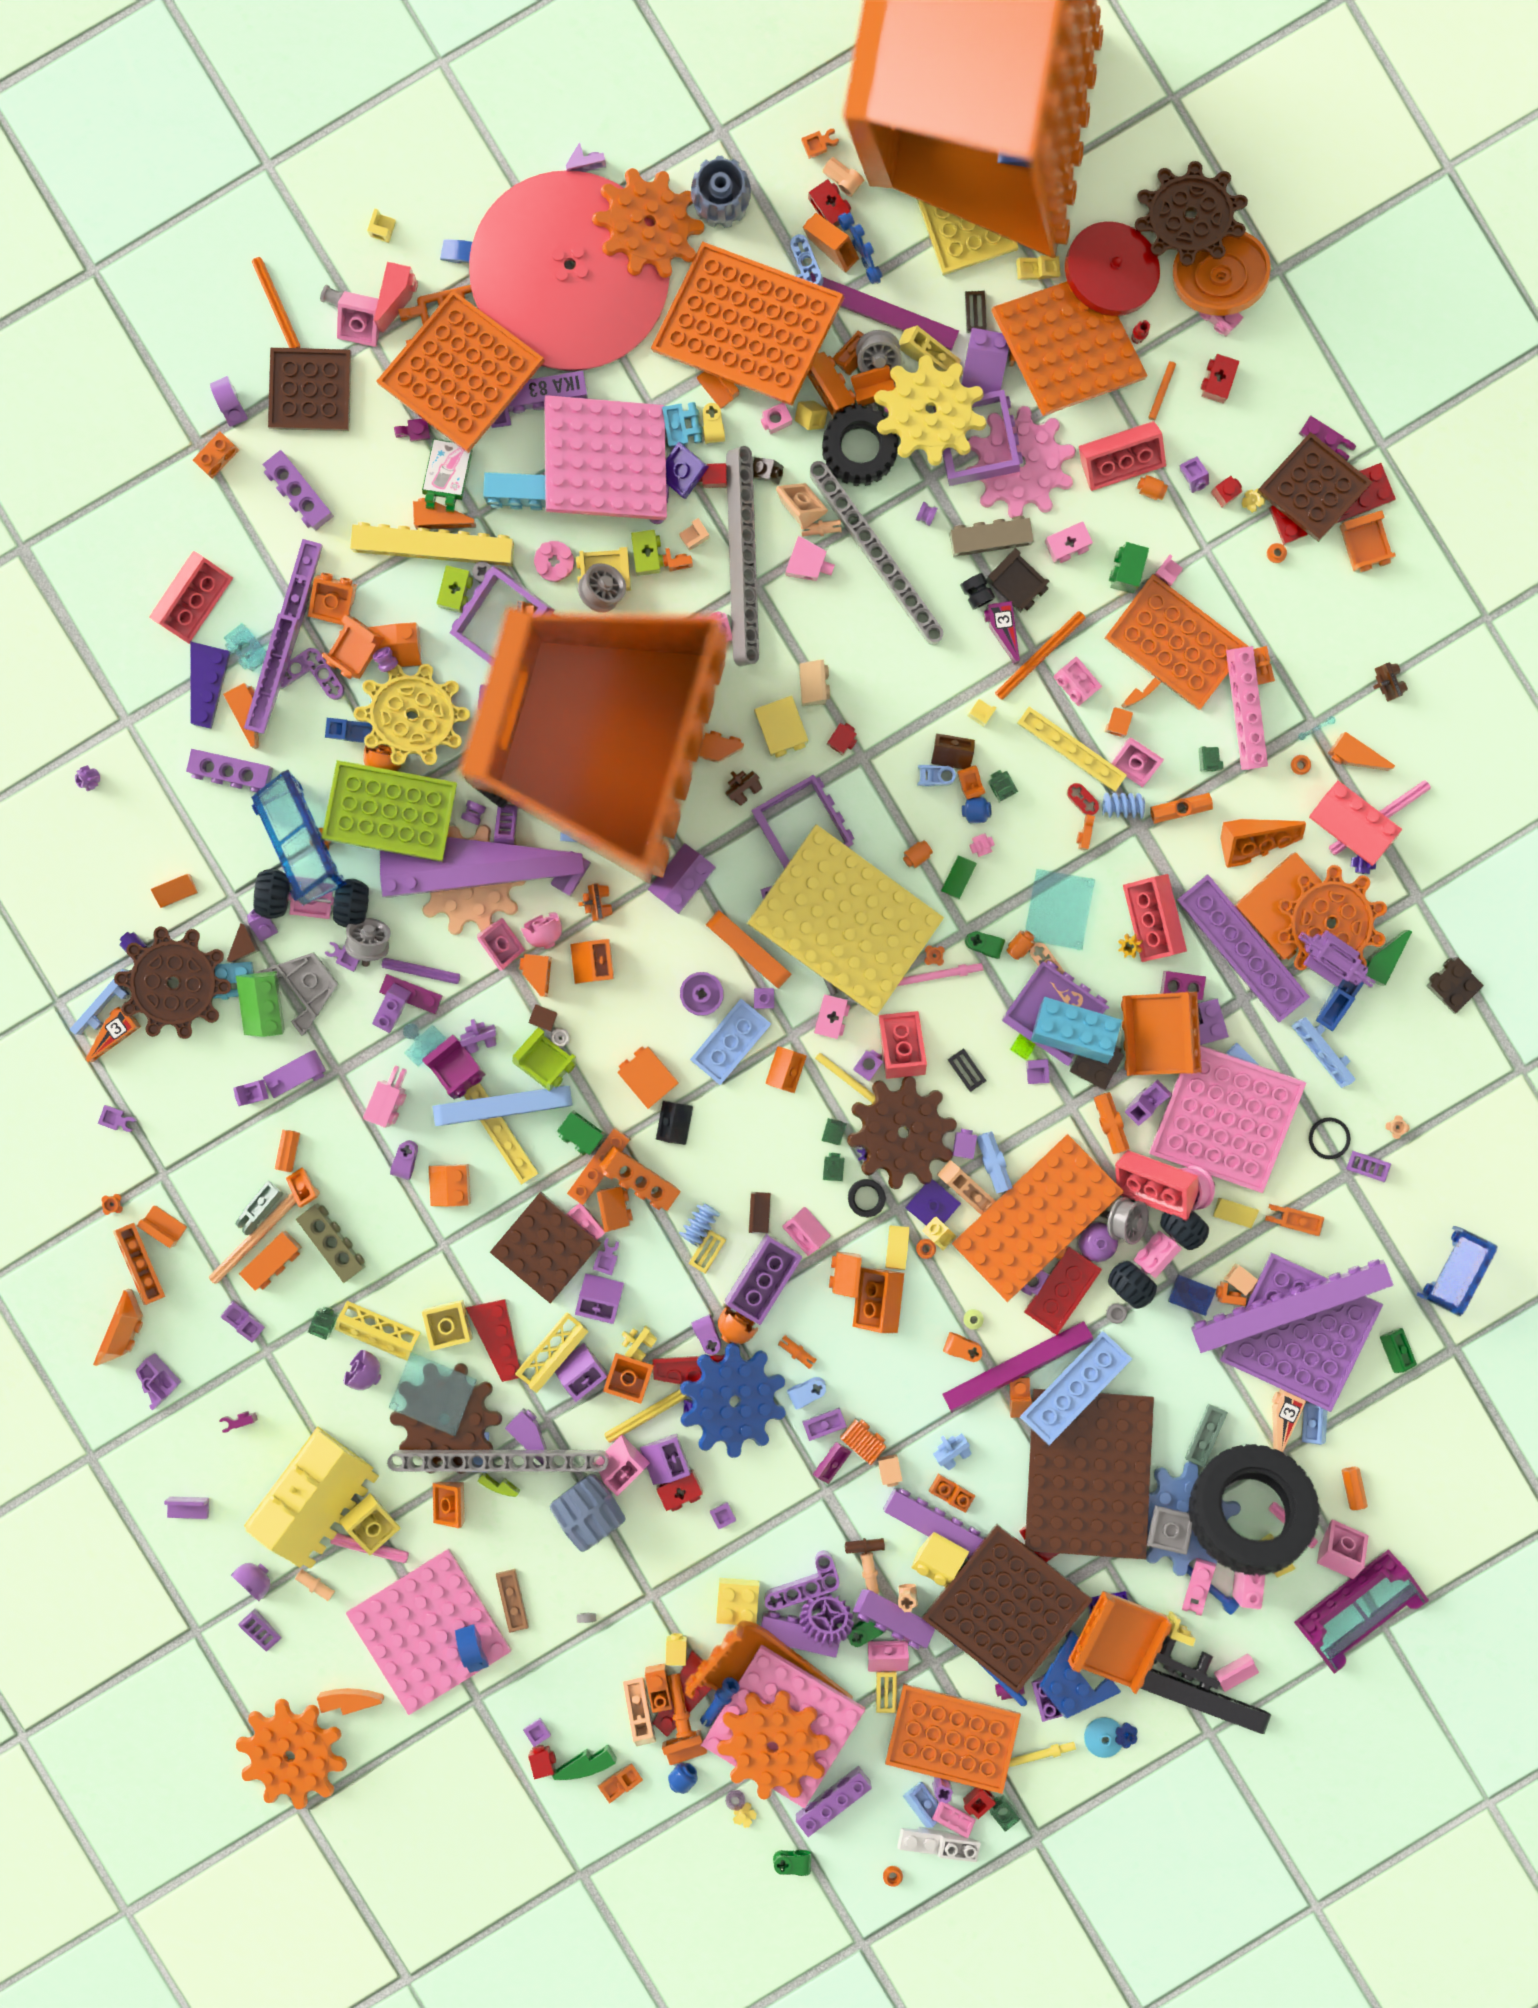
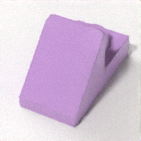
M579 142L565 166L567 171L587 172L606 167V161L603 152H591L588 156L584 157L581 143Z

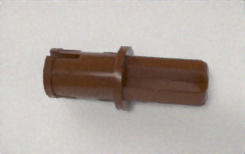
M863 1538V1540L845 1542L844 1548L846 1554L861 1552L867 1554V1552L885 1551L884 1538L868 1540Z

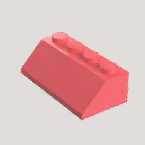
M1155 421L1078 446L1081 464L1091 491L1166 467L1163 434Z
M193 551L149 618L190 644V641H192L233 577L205 557Z
M1337 781L1309 816L1311 820L1371 866L1379 860L1402 831V828L1340 781Z
M1164 874L1123 885L1134 934H1137L1136 938L1138 940H1143L1139 945L1143 949L1142 952H1139L1141 962L1187 952L1169 875Z
M1127 1150L1115 1163L1116 1184L1124 1191L1121 1196L1128 1197L1134 1201L1144 1202L1147 1206L1188 1220L1199 1192L1198 1176Z

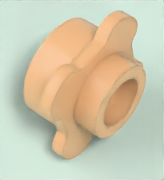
M1396 1115L1393 1121L1387 1122L1385 1128L1390 1130L1394 1139H1399L1401 1135L1410 1129L1409 1125L1403 1121V1117L1400 1115Z

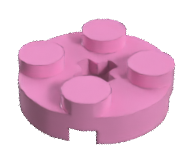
M549 541L542 543L536 551L534 565L543 579L550 582H559L572 573L574 557L571 549L564 543ZM553 556H556L557 560L560 561L559 564H555V567H552L551 562H549V559H552Z

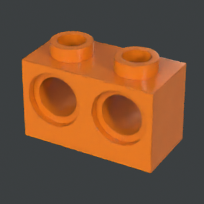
M219 431L194 457L193 461L213 479L237 454L239 449Z

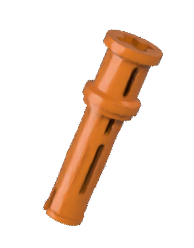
M680 1673L668 1675L667 1678L674 1707L672 1718L676 1722L677 1728L676 1738L692 1735L694 1731L691 1730L690 1713L686 1710Z

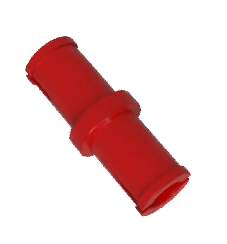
M1147 320L1140 321L1133 328L1131 336L1133 343L1138 344L1139 341L1142 343L1148 336L1150 323Z

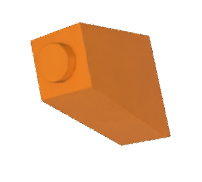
M815 213L806 221L803 229L807 238L842 271L846 273L859 260L850 237L818 213Z

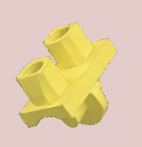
M647 1326L643 1328L637 1338L634 1337L638 1332L635 1328L630 1333L626 1331L622 1333L623 1337L626 1338L622 1343L623 1346L627 1347L630 1342L633 1343L625 1353V1356L640 1361L644 1359L646 1353L638 1348L643 1342L651 1348L657 1341V1338L650 1332V1328Z

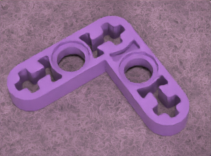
M308 648L289 661L287 672L292 678L289 679L288 676H285L280 689L287 687L311 671L329 698L339 700L344 695L343 685L317 649ZM309 654H317L315 658L317 662L321 665H318L316 667L315 663L312 660L308 661V659L310 658ZM294 663L301 665V671L297 674L291 672V666ZM323 668L329 671V676L326 679H320L318 676L319 671ZM331 681L336 688H340L337 690L339 694H330L332 691L331 687L328 684L324 686V684Z

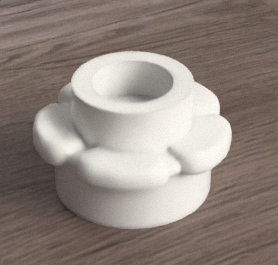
M557 1028L552 1032L551 1041L559 1048L569 1044L570 1036L566 1029Z

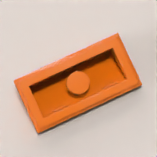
M859 330L832 358L835 364L849 376L858 367L856 345L864 335Z
M190 874L182 875L151 888V892L160 908L198 893Z

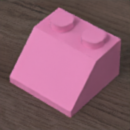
M344 291L338 302L337 339L376 347L380 332L374 322L378 298Z
M1332 1519L1319 1546L1317 1564L1354 1579L1365 1567L1369 1535Z

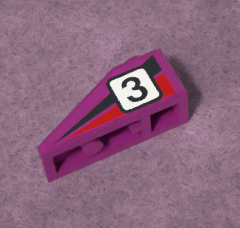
M1012 601L988 604L983 612L984 621L988 622L990 630L1014 664H1018L1020 657Z

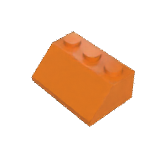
M825 352L817 354L807 376L834 418L837 412H843L846 407L855 408L856 397L852 390L848 391L844 385L846 381L843 375L836 372L834 368L836 365L830 355L827 357Z
M861 1267L852 1327L878 1333H898L905 1273Z

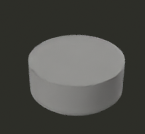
M1113 1303L1108 1306L1106 1316L1110 1322L1119 1324L1126 1319L1127 1311L1121 1304Z
M594 1612L578 1613L576 1615L577 1623L597 1621L596 1613Z

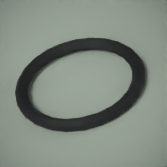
M1332 1117L1320 1119L1312 1126L1309 1132V1144L1312 1151L1323 1159L1339 1158L1349 1148L1351 1141L1349 1129L1339 1119ZM1324 1122L1338 1123L1345 1130L1346 1144L1335 1155H1324L1314 1146L1313 1133Z

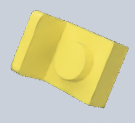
M934 1217L923 1229V1232L942 1250L957 1237L937 1217Z

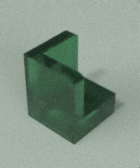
M1201 746L1198 748L1200 772L1224 769L1223 761H1220L1219 747Z
M827 1117L821 1141L840 1145L847 1123Z

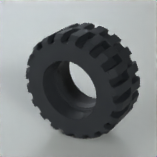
M862 404L855 405V408L852 409L849 406L844 408L843 412H837L833 420L828 422L823 435L822 455L823 460L826 461V465L833 472L835 478H841L845 484L851 482L853 486H859V484L868 486L873 481L877 483L884 475L886 476L890 472L891 467L894 466L896 461L899 437L895 433L882 435L878 432L877 424L887 418L883 415V411L880 409L875 411L873 406L867 405V408H862ZM854 429H865L873 433L879 442V451L876 457L864 463L848 459L841 447L845 434Z

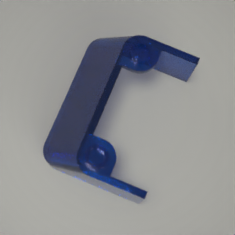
M1453 1225L1452 1229L1455 1231L1451 1235V1240L1454 1248L1436 1282L1427 1283L1422 1293L1418 1292L1416 1296L1460 1317L1467 1309L1496 1254L1498 1246L1464 1228Z

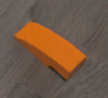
M353 1688L320 1692L317 1697L321 1713L341 1708L343 1715L382 1704L384 1700V1695L381 1693Z

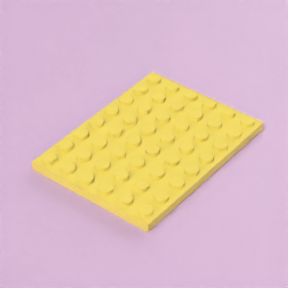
M816 824L750 917L747 924L877 1016L944 917Z

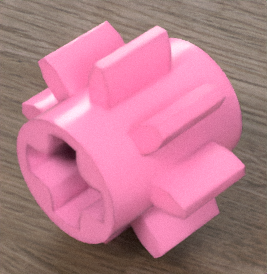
M986 833L971 838L973 843L969 846L972 854L977 852L978 857L991 853V847L995 844L992 836L987 838Z

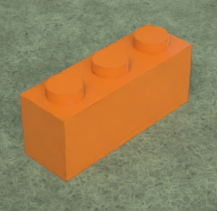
M285 1230L260 1252L239 1275L254 1291L260 1288L264 1290L271 1283L269 1279L274 1274L276 1276L281 1274L286 1269L284 1265L289 1260L293 1262L300 1255L298 1251L302 1246Z

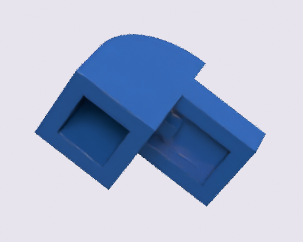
M475 1625L455 1630L457 1648L464 1668L467 1667L469 1672L472 1673L489 1667L488 1659L482 1650L481 1637Z

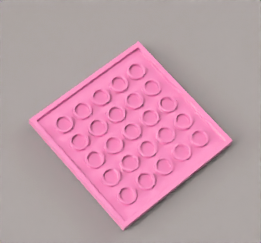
M545 395L546 512L666 520L665 422L662 410L664 405Z
M1200 1045L1202 1072L1192 1074L1179 1073L1149 1154L1185 1167L1201 1166L1211 1176L1263 1193L1306 1086V1081Z
M449 1548L345 1613L408 1715L479 1672L470 1673L467 1667L464 1668L457 1648L455 1630L475 1625L480 1634L482 1650L488 1659L489 1665L512 1650Z
M761 1645L738 1682L740 1686L739 1691L733 1694L731 1697L732 1701L728 1705H724L701 1746L736 1767V1760L731 1756L720 1755L717 1751V1745L720 1741L728 1740L733 1736L732 1730L722 1720L724 1713L728 1711L736 1715L745 1714L747 1712L745 1696L749 1692L758 1694L762 1703L771 1704L774 1702L777 1692L785 1690L790 1694V1707L794 1711L799 1712L806 1707H814L818 1715L811 1724V1730L818 1735H827L831 1740V1745L828 1749L819 1750L815 1753V1760L825 1769L824 1776L820 1779H814L807 1775L800 1778L802 1794L797 1798L790 1797L783 1787L776 1786L773 1788L776 1792L805 1809L866 1708ZM769 1742L767 1745L773 1751L778 1749V1745L775 1742Z

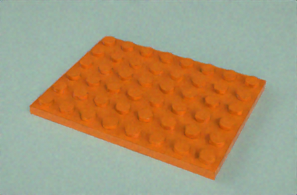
M702 241L651 346V350L793 406L845 297L839 292Z

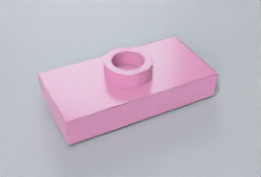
M939 1802L932 1820L964 1838H969L976 1821L973 1817L944 1802Z

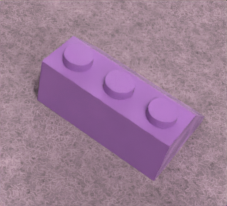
M685 843L668 863L664 877H657L648 888V891L679 915L716 867Z

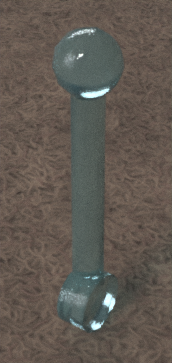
M1330 716L1322 724L1305 733H1300L1298 738L1305 740L1306 736L1324 726L1334 724L1336 722L1335 717Z

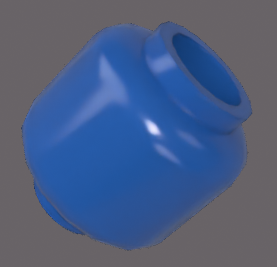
M985 797L967 799L965 805H962L961 808L962 817H966L970 824L985 823L992 815L991 803L987 802Z
M679 1763L668 1775L671 1790L675 1793L686 1794L697 1783V1770L690 1763Z

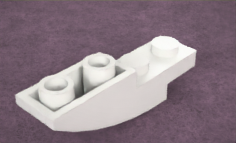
M901 1827L897 1848L902 1851L934 1854L944 1859L977 1863L981 1842L971 1838H964L961 1835L929 1828L917 1827V1829Z

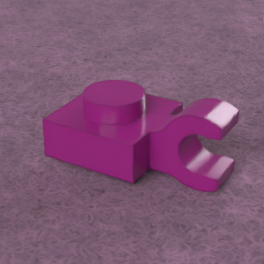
M422 418L407 420L408 426L394 427L396 438L409 436L410 442L430 440L428 422Z
M249 1411L239 1413L236 1419H232L229 1416L222 1417L219 1423L226 1421L229 1425L222 1432L227 1433L232 1429L256 1422L258 1420L256 1412L249 1414Z

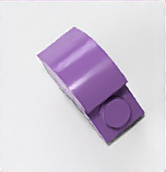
M228 376L210 383L214 399L229 427L248 419Z
M1157 1079L1132 1100L1125 1113L1140 1126L1153 1115L1155 1109L1168 1099L1172 1093Z

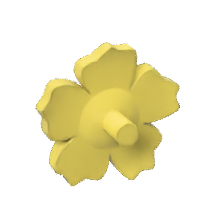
M1258 488L1255 491L1252 489L1247 490L1244 493L1246 497L1242 499L1241 503L1243 508L1247 507L1252 513L1257 511V506L1261 507L1266 501L1257 493Z
M747 1802L742 1804V1808L739 1805L733 1808L734 1815H737L733 1818L734 1824L741 1825L743 1823L744 1828H749L752 1820L756 1819L757 1815L755 1810L751 1809V1804Z

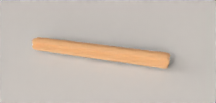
M293 1193L289 1194L255 1231L209 1276L212 1283H219L297 1203Z

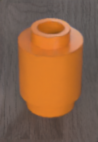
M1146 475L1144 478L1141 477L1137 484L1139 494L1154 500H1163L1168 488L1164 481Z
M925 840L922 842L918 841L903 852L905 856L903 860L909 868L911 866L917 868L930 858L933 851Z
M1020 930L1008 944L1006 951L1016 960L1023 958L1035 945L1034 935L1027 930L1025 932Z

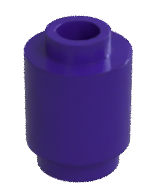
M126 932L119 939L121 941L119 946L125 952L126 947L133 942L147 948L146 943L135 932L131 934Z

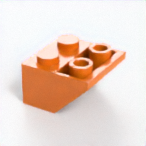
M610 939L570 944L575 984L615 979Z

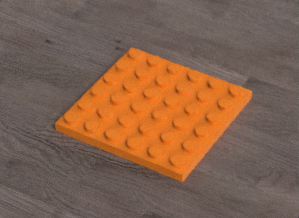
M1067 281L999 304L991 310L1043 416L1145 380L1148 376L1119 317L1101 314L1085 306L1072 292Z
M452 290L376 382L465 452L469 453L545 360Z

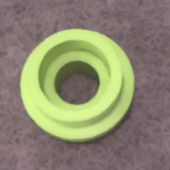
M971 1309L965 1313L963 1321L966 1327L974 1330L982 1326L984 1318L980 1311ZM972 1316L977 1317L976 1323L970 1322Z

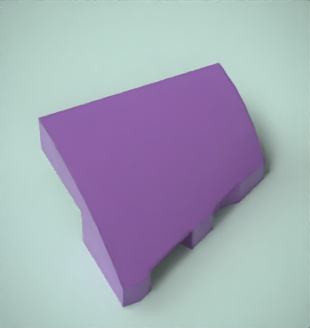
M156 1353L147 1357L135 1370L138 1379L142 1382L143 1392H148L152 1403L149 1407L152 1411L181 1383L180 1379Z

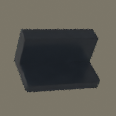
M663 1100L655 1140L686 1145L693 1106Z

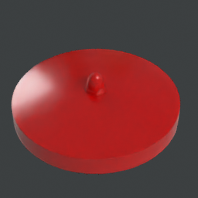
M1105 221L1086 227L1075 237L1065 258V275L1072 292L1085 306L1101 314L1122 316L1139 310L1152 297L1160 279L1158 256L1151 252L1152 244L1143 234L1123 223Z

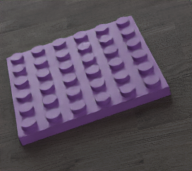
M1271 1252L1244 1308L1252 1306L1251 1303L1262 1299L1264 1302L1271 1299V1296L1274 1294L1282 1293L1284 1295L1289 1293L1290 1289L1301 1286L1303 1288L1309 1286L1311 1281L1317 1279L1323 1281L1329 1278ZM1363 1296L1226 1345L1220 1361L1332 1412L1383 1307V1303L1368 1296Z

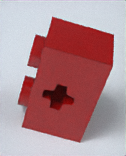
M827 179L808 192V200L820 216L838 227L840 225L838 216L843 213H851V206L846 199L843 200L840 197V190L837 185Z
M1216 354L1214 359L1210 358L1206 368L1209 371L1208 377H1204L1200 387L1203 390L1201 397L1224 404L1228 399L1240 361L1220 354ZM1217 375H1220V382L1217 381Z
M693 1469L689 1476L673 1482L659 1484L656 1488L665 1510L671 1509L672 1512L682 1508L683 1503L698 1501L701 1499L700 1496L703 1495V1489ZM678 1488L685 1490L683 1496L680 1493L676 1494Z

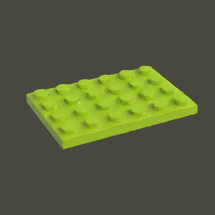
M337 760L321 839L443 862L457 782Z

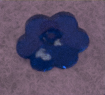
M1126 1722L1122 1727L1116 1729L1115 1733L1117 1736L1115 1742L1118 1745H1122L1123 1748L1127 1749L1131 1744L1137 1742L1136 1735L1138 1730L1136 1727Z

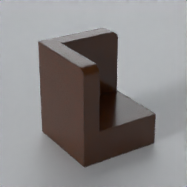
M535 1004L528 1023L552 1032V1027L558 1014Z

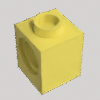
M672 1633L671 1636H667L666 1665L686 1666L687 1636H683L680 1633Z

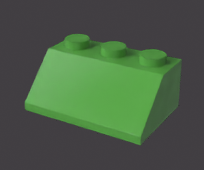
M277 971L236 975L244 1035L260 1037L283 1035L285 1028Z

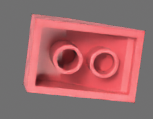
M387 261L374 316V322L380 332L384 333L398 316V309L404 308L412 299L413 292L416 293L418 280H416L410 266Z
M919 1012L879 1015L886 1079L926 1075L927 1061Z

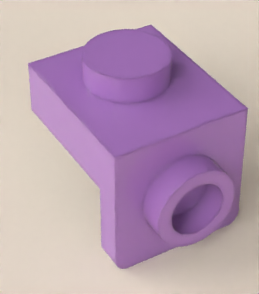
M254 909L247 915L248 924L260 942L278 933V929L273 921L261 917L255 913Z
M264 1079L233 1087L234 1096L239 1107L269 1099Z

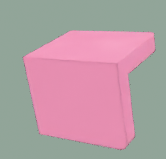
M1171 554L1154 574L1169 586L1174 583L1183 570L1181 566L1172 560L1173 556Z

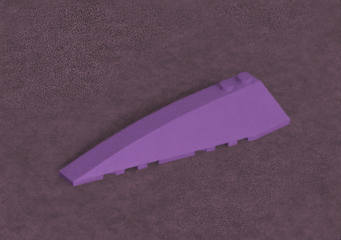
M447 837L443 862L380 851V882L382 897L385 898L585 874L582 853Z

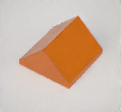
M464 1482L433 1483V1523L462 1528L465 1522Z

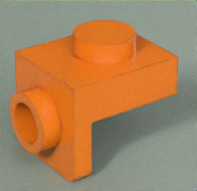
M976 765L957 771L962 792L966 799L977 798L986 793Z

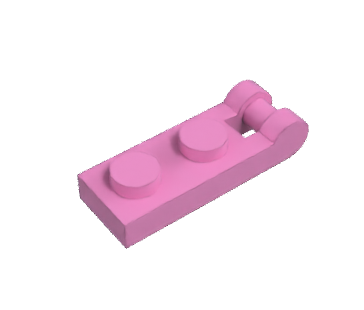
M1196 1558L1182 1606L1183 1611L1188 1612L1190 1610L1196 1612V1615L1202 1616L1216 1563ZM1191 1598L1199 1600L1198 1604L1192 1603Z

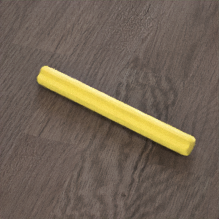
M680 1389L605 1432L606 1440L609 1443L613 1442L622 1434L625 1435L689 1396L683 1395Z

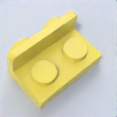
M1170 1611L1166 1615L1172 1624L1168 1636L1193 1646L1196 1640L1195 1637L1187 1629V1626L1180 1624L1181 1620Z

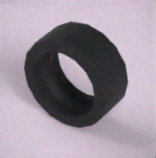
M862 1179L851 1186L847 1199L850 1208L855 1214L860 1217L869 1218L876 1216L882 1211L885 1206L886 1196L879 1183L870 1179ZM861 1187H872L878 1193V1203L874 1208L863 1210L857 1206L855 1194Z

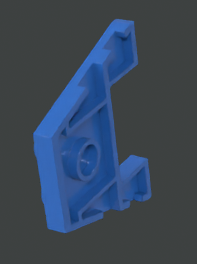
M1072 1630L1067 1633L1063 1646H1060L1054 1663H1051L1040 1684V1688L1065 1718L1080 1713L1121 1692L1117 1685L1107 1678L1093 1690L1081 1673L1072 1670L1068 1659L1079 1639Z

